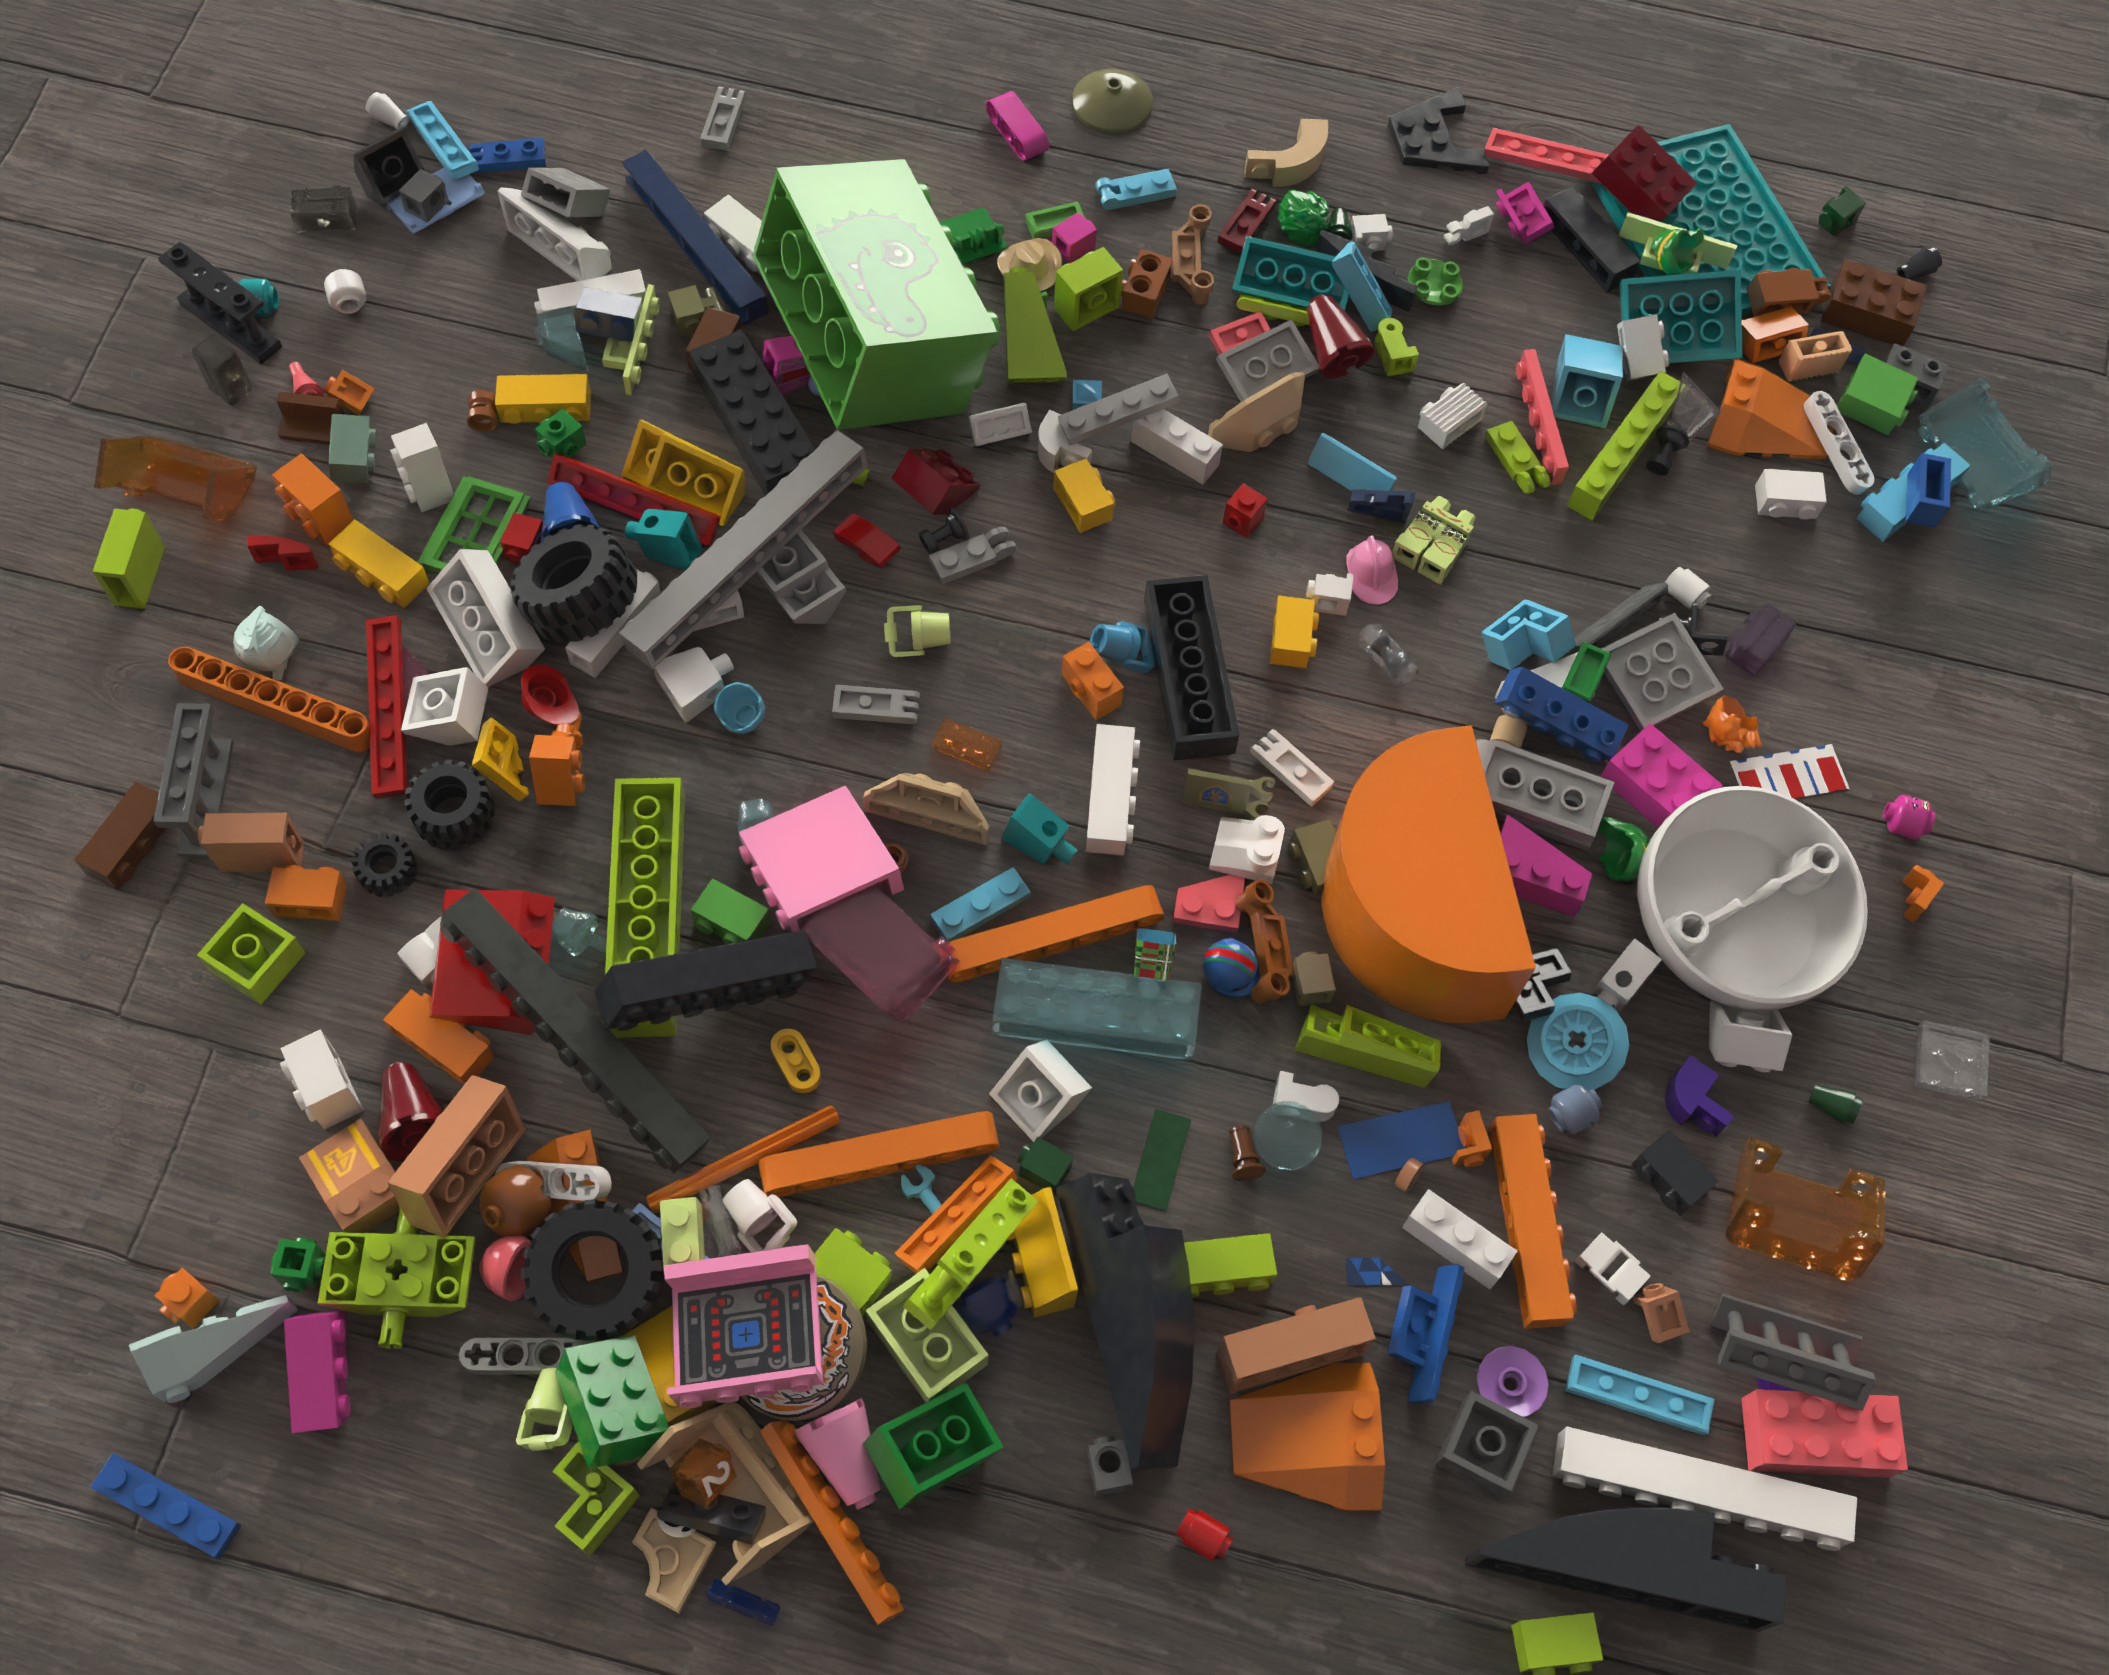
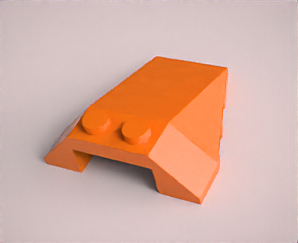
M1731 359L1725 382H1728L1720 411L1712 425L1707 447L1736 456H1744L1747 452L1761 453L1762 457H1771L1772 454H1788L1789 458L1826 459L1828 454L1804 411V403L1810 395L1761 365L1741 359ZM1827 425L1828 430L1833 434L1834 428Z
M1333 1363L1229 1401L1234 1476L1274 1489L1279 1488L1300 1495L1299 1497L1308 1500L1313 1499L1331 1505L1333 1508L1341 1511L1382 1510L1385 1457L1380 1395L1370 1363Z

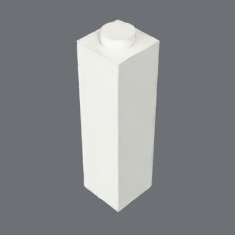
M638 269L537 289L540 301L534 302L538 320L544 319L547 330L575 325V307L583 287L642 298V305L646 290L641 271Z
M637 570L638 583L636 593H633L634 599L631 605L625 607V613L613 621V625L607 629L604 627L598 631L599 634L593 637L586 636L583 637L582 641H571L565 647L571 665L594 678L599 675L624 645L619 632L625 624L634 619L646 608L652 599L661 594L659 582L652 574L648 572L642 573Z

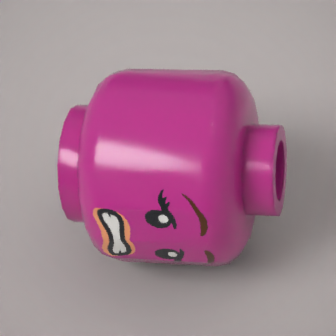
M1900 795L1894 802L1889 801L1883 812V819L1887 820V829L1890 833L1917 840L1923 835L1927 836L1930 833L1936 814L1932 811L1929 802L1908 795Z

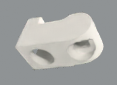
M1280 1071L1276 1081L1271 1113L1319 1122L1327 1121L1334 1115L1339 1103V1095L1333 1087L1329 1085L1312 1087L1293 1083V1073Z

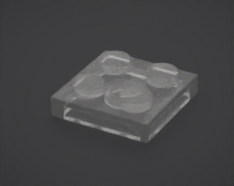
M1923 1020L1918 1025L1915 1086L1983 1100L1987 1097L1990 1035Z

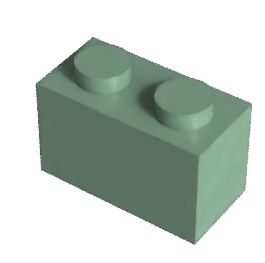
M332 414L328 463L331 481L368 483L369 471H375V453H370V447H376V429H371L370 416Z

